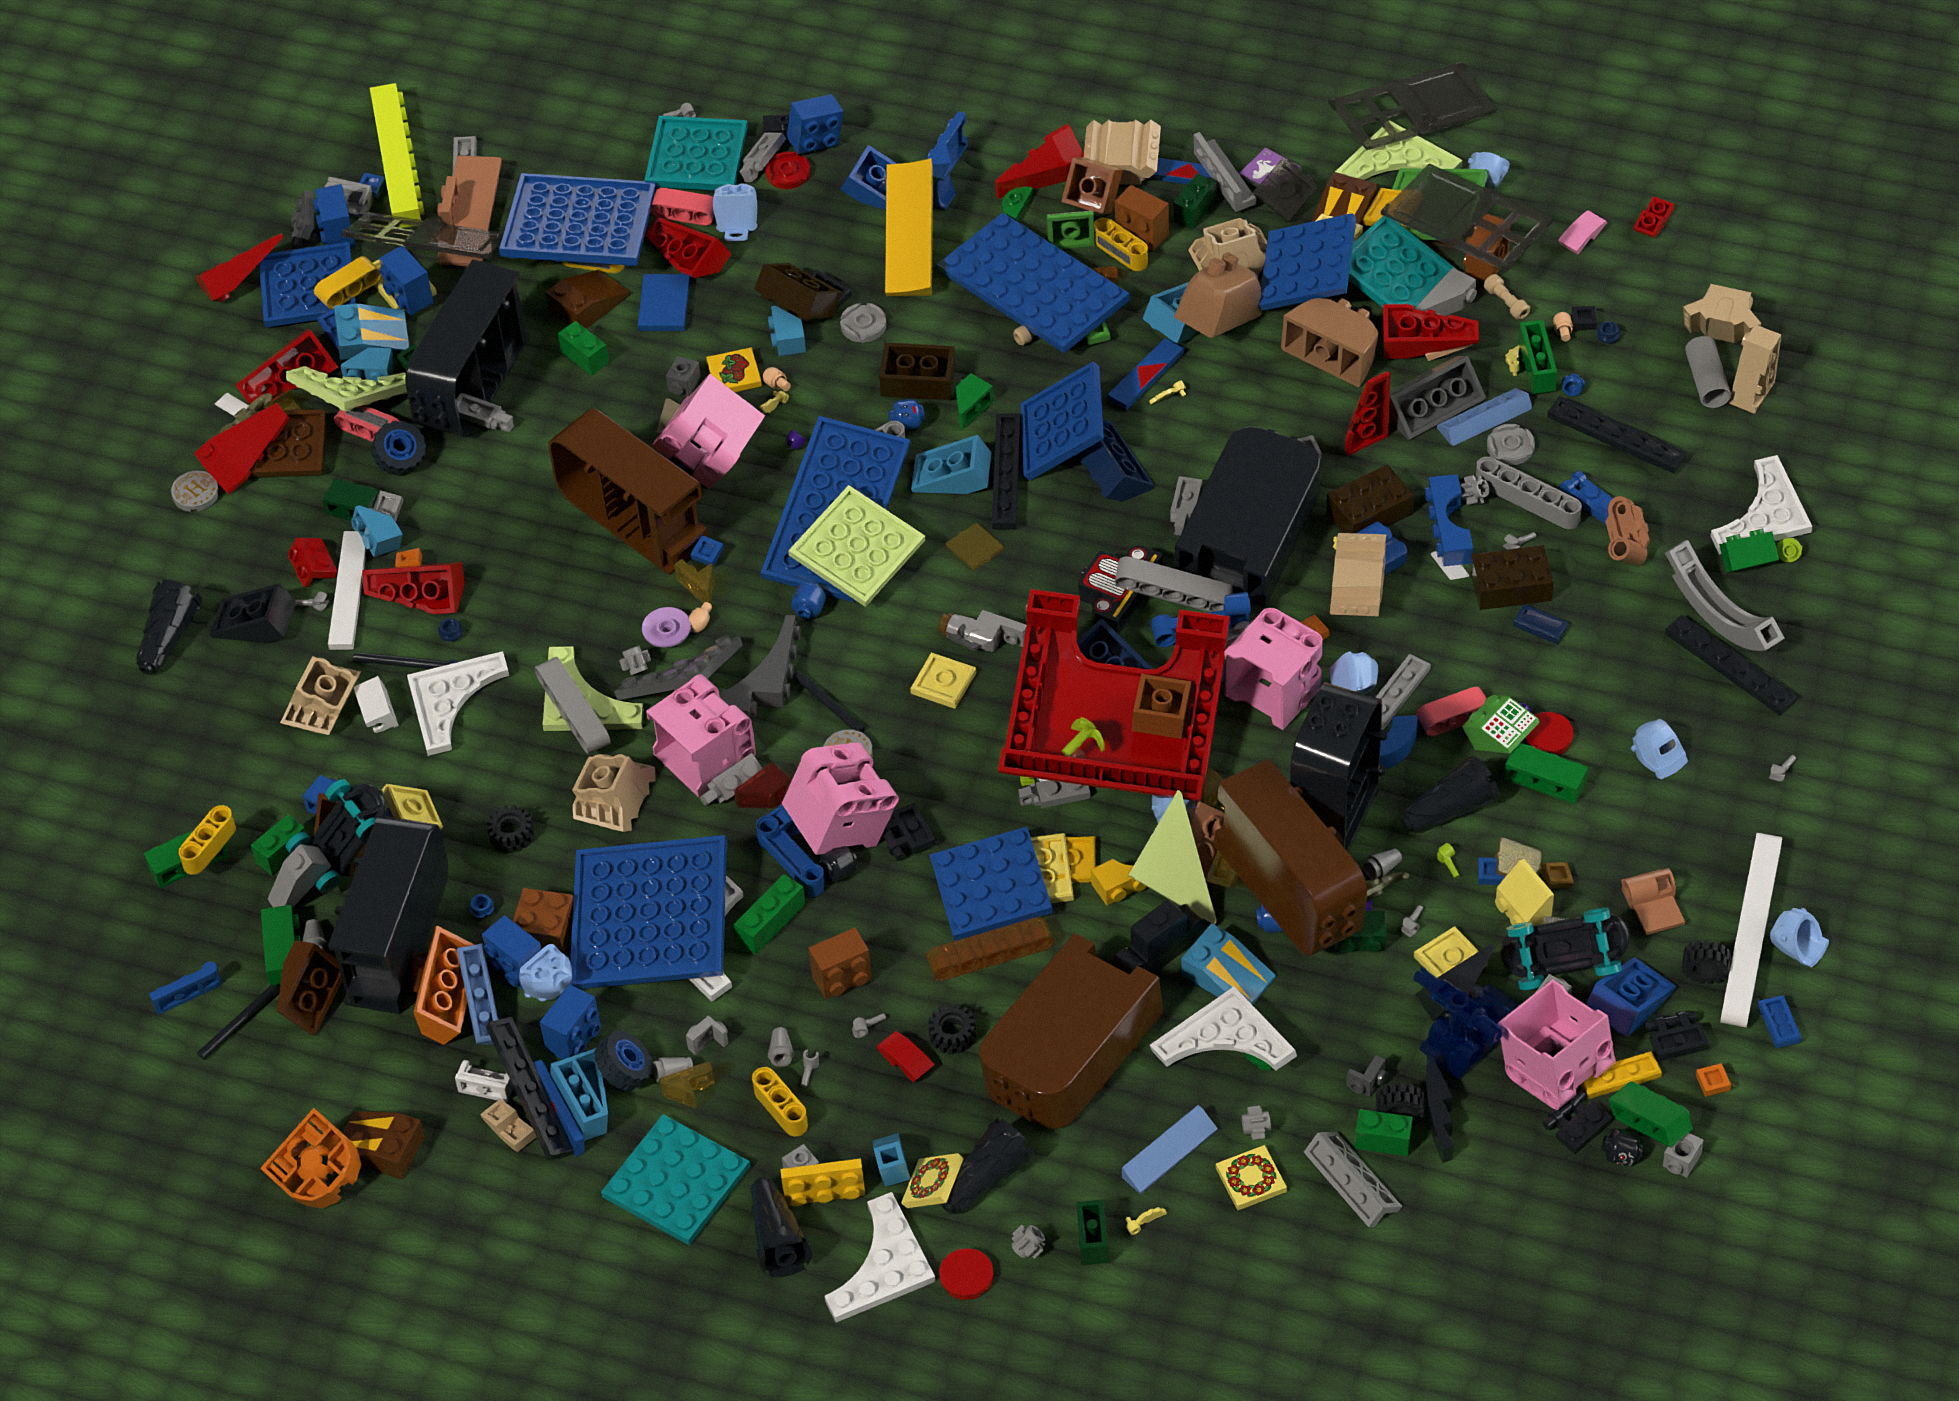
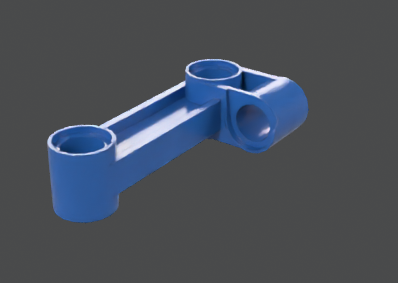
M1242 592L1225 595L1223 610L1207 613L1229 616L1228 629L1240 622H1249L1251 609L1248 593ZM1159 615L1151 620L1154 640L1158 647H1169L1176 642L1178 617L1172 618L1169 615Z
M780 805L774 811L759 818L756 822L757 843L759 846L765 848L798 884L803 886L805 895L809 897L821 895L824 891L823 869L820 865L815 864L791 839L800 831L784 806Z

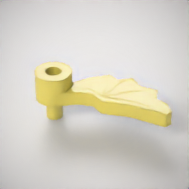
M1519 345L1514 349H1510L1509 353L1505 355L1506 363L1509 365V369L1513 372L1514 376H1517L1520 370Z
M1183 381L1176 382L1173 385L1174 388L1156 395L1150 400L1151 405L1175 393L1180 392L1182 397L1186 396L1184 391L1186 387Z
M774 391L773 395L776 397L760 405L759 408L765 414L771 413L777 407L779 401L786 403L789 395L783 391Z
M1157 1207L1142 1213L1136 1220H1131L1130 1217H1127L1125 1219L1127 1222L1126 1228L1131 1235H1135L1141 1230L1140 1225L1166 1215L1167 1212L1165 1209Z

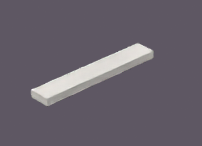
M344 531L328 640L329 650L354 649L363 583L362 570L365 568L367 549L358 531Z

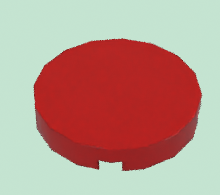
M782 152L774 155L772 160L766 164V178L776 188L794 189L806 183L810 177V164L807 158L799 156L796 152Z
M1554 712L1535 714L1534 716L1540 722L1523 739L1524 743L1557 756L1566 752L1570 748L1574 736L1573 727L1569 720L1561 714Z
M970 1248L958 1249L948 1254L942 1261L939 1269L940 1283L943 1289L948 1291V1294L953 1298L961 1300H971L980 1297V1294L984 1293L985 1290L986 1292L988 1291L994 1279L993 1267L989 1258L982 1252Z

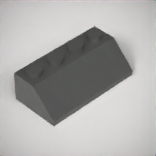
M1455 356L1390 391L1389 421L1407 440L1486 399L1469 357Z

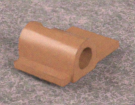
M1198 802L1196 808H1188L1186 811L1204 876L1213 879L1220 857L1219 851L1214 846L1215 830L1223 827L1224 813L1202 802Z
M1669 868L1621 880L1623 894L1630 909H1634L1645 935L1685 925L1684 918L1674 899L1676 886L1673 874Z

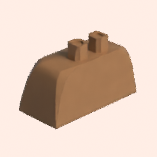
M1229 252L1223 254L1222 260L1219 258L1211 259L1209 266L1196 273L1188 283L1174 318L1207 337L1213 338L1261 316L1262 309L1258 304L1262 299V292L1257 275L1238 264L1239 258Z
M1315 298L1302 303L1284 315L1281 348L1283 351L1356 387H1360L1372 366L1376 354L1378 331L1369 320V311L1361 308L1355 312L1351 310L1349 301L1344 299L1336 303L1329 299Z

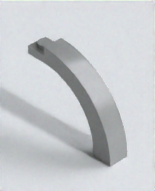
M1688 540L1682 541L1665 552L1675 571L1672 577L1699 615L1719 634L1736 645L1755 651L1767 650L1784 639L1773 617L1764 618L1747 613L1730 601L1719 590L1704 570Z

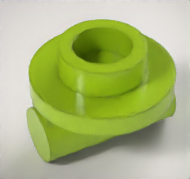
M1785 538L1778 542L1777 553L1781 560L1794 562L1800 557L1802 546L1796 539Z

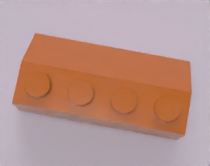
M435 926L413 1014L421 1033L444 1045L460 1034L467 1006V997L457 948L474 944L439 926Z

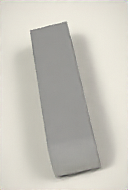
M1482 457L1477 461L1476 476L1481 475L1482 479L1488 483L1489 492L1562 528L1574 529L1579 526L1581 503L1578 499L1492 457Z
M1122 557L1119 559L1115 584L1120 588L1207 612L1223 610L1225 595L1233 594L1234 590L1230 584L1133 557Z
M555 657L535 666L534 671L538 681L584 751L590 754L611 744L605 727L559 658Z

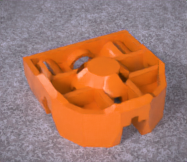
M313 1108L260 1169L297 1202L309 1207L323 1209L337 1203L342 1198L338 1194L341 1191L339 1188L342 1185L345 1186L347 1183L353 1185L357 1181L361 1161L358 1150L352 1141L342 1134L319 1111ZM307 1141H308V1142L311 1144V1146H308V1147L306 1148V1146H307ZM322 1156H328L327 1166L322 1164ZM336 1171L339 1176L329 1186L325 1183L328 1179L326 1176Z

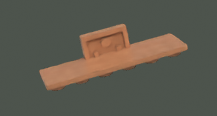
M457 156L453 176H447L446 185H442L441 197L443 200L442 203L438 204V216L442 217L443 231L437 257L438 265L468 266L472 259L483 262L502 163L500 157Z

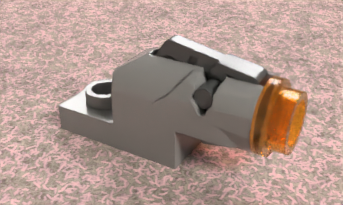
M982 610L977 620L954 613H945L940 620L938 630L943 633V636L972 651L980 648L994 652L1001 640L1023 647L1027 625Z

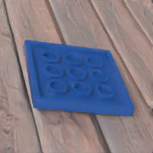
M1351 213L1269 231L1261 283L1262 299L1258 304L1262 310L1347 293L1356 226L1354 214Z
M349 242L268 253L259 263L265 328L317 320V317L333 310L329 309L315 296L314 288L321 280L352 262ZM353 297L342 305L356 304V298Z
M1094 361L1020 403L1024 477L1028 480L1034 479L1104 439L1099 365Z
M1028 827L930 854L954 941L1053 913Z

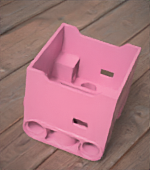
M709 374L700 386L683 400L652 446L669 459L674 455L676 459L694 471L692 477L710 489L736 463L740 453L765 415ZM693 439L696 443H698L701 446L700 449L696 447L694 444H692L690 441Z
M1275 608L1264 609L1224 652V696L1234 702L1244 701L1270 716L1273 725L1283 730L1308 705L1321 687L1322 670L1317 665V662L1322 657V636ZM1263 678L1272 684L1269 687H1267L1266 685L1260 683V681Z
M702 674L694 676L688 683L646 711L647 719L653 720L657 740L652 747L654 756L698 797L710 790L707 784L712 779L751 753L754 756L756 754L751 719L736 705L729 706L719 697L718 688Z
M861 743L816 747L806 751L801 757V762L782 801V805L815 855L825 854L833 848L860 844H863L866 848L877 846L899 801V797L889 782L885 779H880L873 770V759ZM852 822L849 826H843L844 823Z
M1553 979L1498 1022L1507 1075L1516 1084L1555 1110H1558L1576 1095V1088L1590 1076L1598 1078L1616 1063L1608 1015L1599 1009L1594 1011L1568 994L1564 987ZM1552 1050L1557 1052L1554 1057L1549 1055Z

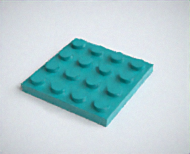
M659 116L644 181L656 182V187L716 190L727 184L736 185L748 128L747 120Z
M1385 214L1353 243L1348 280L1381 307H1383V304L1413 305L1415 309L1443 277L1455 267L1393 218Z
M663 1114L604 1187L601 1194L606 1200L690 1245L751 1167L750 1161Z

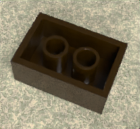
M790 263L763 264L754 290L761 293L762 298L776 301L779 303L780 308L797 313V317L804 321L833 318L842 294L839 290Z
M885 342L879 375L881 396L951 400L956 369L955 346Z
M1388 464L1327 493L1326 513L1343 533L1356 534L1375 522L1388 527L1413 515L1414 512L1413 493Z
M1544 545L1471 554L1470 574L1479 610L1552 601L1554 582Z

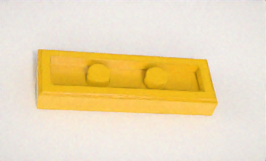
M1652 1051L1617 1061L1598 1078L1590 1076L1580 1086L1588 1100L1620 1090L1630 1081L1641 1084L1660 1078L1662 1071Z

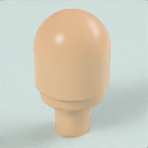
M1559 312L1553 318L1554 330L1557 335L1561 336L1562 341H1568L1573 329L1572 319L1568 313Z
M775 367L767 368L764 371L763 380L771 388L784 391L790 389L791 384L787 382L783 372Z
M704 602L701 608H696L689 615L691 632L699 633L708 624L710 619L708 613L712 609L710 603Z

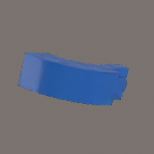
M1392 716V727L1387 733V739L1381 741L1380 765L1389 769L1399 764L1409 755L1416 742L1417 716Z

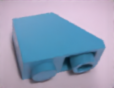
M771 306L772 316H768L769 329L775 332L771 333L772 347H777L778 356L806 352L802 320L777 306Z
M368 347L341 364L342 375L344 377H360L361 380L369 379L377 381V377L392 375L395 366L392 348Z
M360 505L355 507L353 518L351 519L352 526L355 531L359 532L365 548L369 549L374 557L400 548L403 534L392 516Z
M899 1134L873 1140V1149L884 1186L910 1180Z

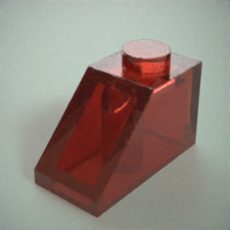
M771 762L734 790L736 805L739 808H776L782 803L792 779Z

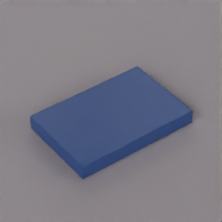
M644 274L638 331H685L690 276L685 274Z

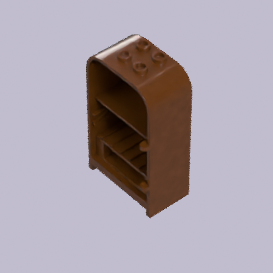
M590 408L548 442L554 479L564 497L576 508L668 575H672L691 559V553L702 535L708 537L707 528L698 522L696 502L702 498L701 483L601 411Z
M1266 759L1220 781L1218 799L1225 806L1223 827L1215 830L1214 846L1294 945L1303 954L1311 956L1362 930L1367 900V885L1361 869L1355 860L1335 838L1334 835L1337 832L1335 828H1327L1300 796L1303 790L1299 786L1293 787L1270 759Z
M1074 933L980 1044L979 1057L988 1096L1003 1107L1047 1129H1058L1071 1123L1095 1094L1103 1089L1105 1082L1130 1052L1138 1047L1140 1040L1163 1014L1159 977L1139 966L1130 975L1097 958L1095 943Z

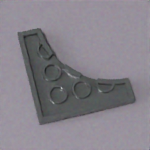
M729 636L720 637L714 645L689 660H679L673 664V667L666 670L650 673L637 679L635 677L624 679L621 682L622 685L614 691L617 700L676 690L699 674L709 678L743 646L740 636L733 638Z

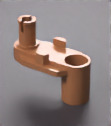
M1617 496L1609 503V516L1605 521L1611 541L1608 553L1614 560L1635 567L1640 566L1647 558L1646 547L1650 542L1648 525L1644 521L1640 507L1635 506L1633 501L1628 498Z

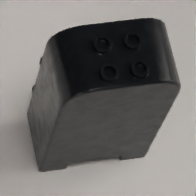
M474 259L471 260L409 360L406 369L405 385L412 418L416 424L464 438L470 436L477 426L476 423L459 418L456 403L457 397L460 393H464L491 403L531 337L530 332L525 330L517 286V280L520 277L519 271Z
M1250 426L1235 431L1228 439L1175 545V569L1230 584L1235 589L1247 592L1250 599L1259 601L1262 606L1266 607L1318 500L1321 461L1314 447L1302 442L1297 437H1286L1272 429L1265 430Z
M1325 682L1317 692L1296 737L1291 755L1290 784L1293 787L1299 786L1303 790L1300 796L1327 828H1335L1337 831L1334 835L1335 838L1349 853L1372 801L1378 795L1379 776L1385 775L1386 768L1380 765L1381 741L1387 739V732L1381 729V699Z
M380 815L373 825L362 857L355 858L353 861V865L357 867L343 906H336L334 912L339 917L328 947L335 952L346 992L343 1000L345 1005L400 1014L411 984L409 960L413 957L414 953L422 952L447 884L448 859L441 830L437 824Z

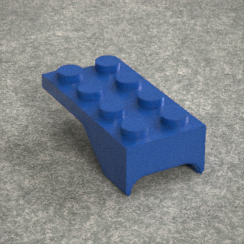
M960 111L956 113L953 119L949 120L947 129L943 134H940L936 146L929 151L927 159L932 158L933 207L941 210H946L956 195L949 174L968 146L967 137L963 136L966 115Z

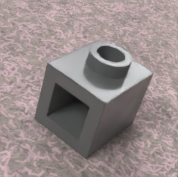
M677 356L666 375L668 392L676 395L690 396L701 378L699 362Z

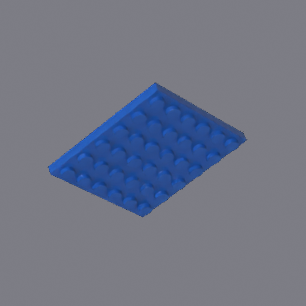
M521 173L499 248L500 257L637 266L651 211V203L656 191V182Z
M725 835L576 850L570 961L572 980L570 985L578 989L722 976L727 839Z

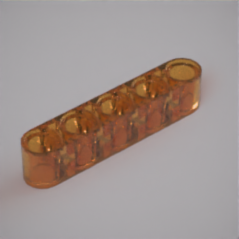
M1035 917L934 947L927 952L926 959L934 979L943 981L1047 950L1054 944V939L1045 918Z

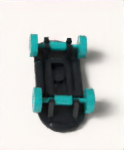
M345 779L336 781L327 789L325 795L330 802H339L331 810L312 838L306 832H300L287 842L286 849L290 854L300 844L318 847L322 851L331 867L316 882V887L321 893H328L338 886L341 882L342 874L367 843L376 819L380 815L385 816V798L376 786L361 783L351 787Z
M1597 908L1583 913V916L1538 925H1533L1531 922L1511 925L1506 928L1507 935L1502 941L1500 951L1501 959L1508 971L1522 978L1518 980L1519 989L1530 990L1539 988L1544 982V976L1549 974L1553 975L1591 967L1595 968L1597 976L1620 972L1622 967L1620 961L1617 960L1624 955L1630 941L1629 930L1621 918L1610 913L1609 908Z

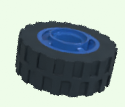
M396 420L392 421V423L384 424L375 435L371 446V454L375 459V464L382 471H386L390 475H407L411 471L416 470L426 452L424 436L421 435L418 428L416 429L411 423H405L406 421L397 422ZM394 445L401 446L404 451H397Z
M620 1030L612 1032L595 1049L594 1059L598 1070H600L601 1075L611 1085L613 1084L618 1089H624V1091L634 1090L652 1074V1057L649 1055L648 1049L633 1034H629L626 1031L621 1032Z

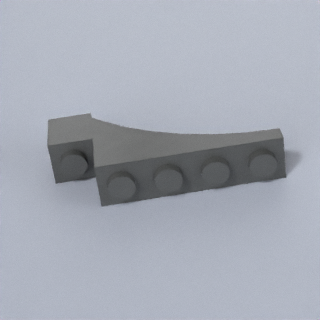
M785 615L778 639L760 665L728 690H722L721 699L729 706L736 705L751 720L752 716L757 714V706L783 708L785 698L789 699L790 684H788V679L793 678L794 666L791 662L792 659L796 660L797 657L795 640L800 639L801 631L800 626L796 625L795 615Z

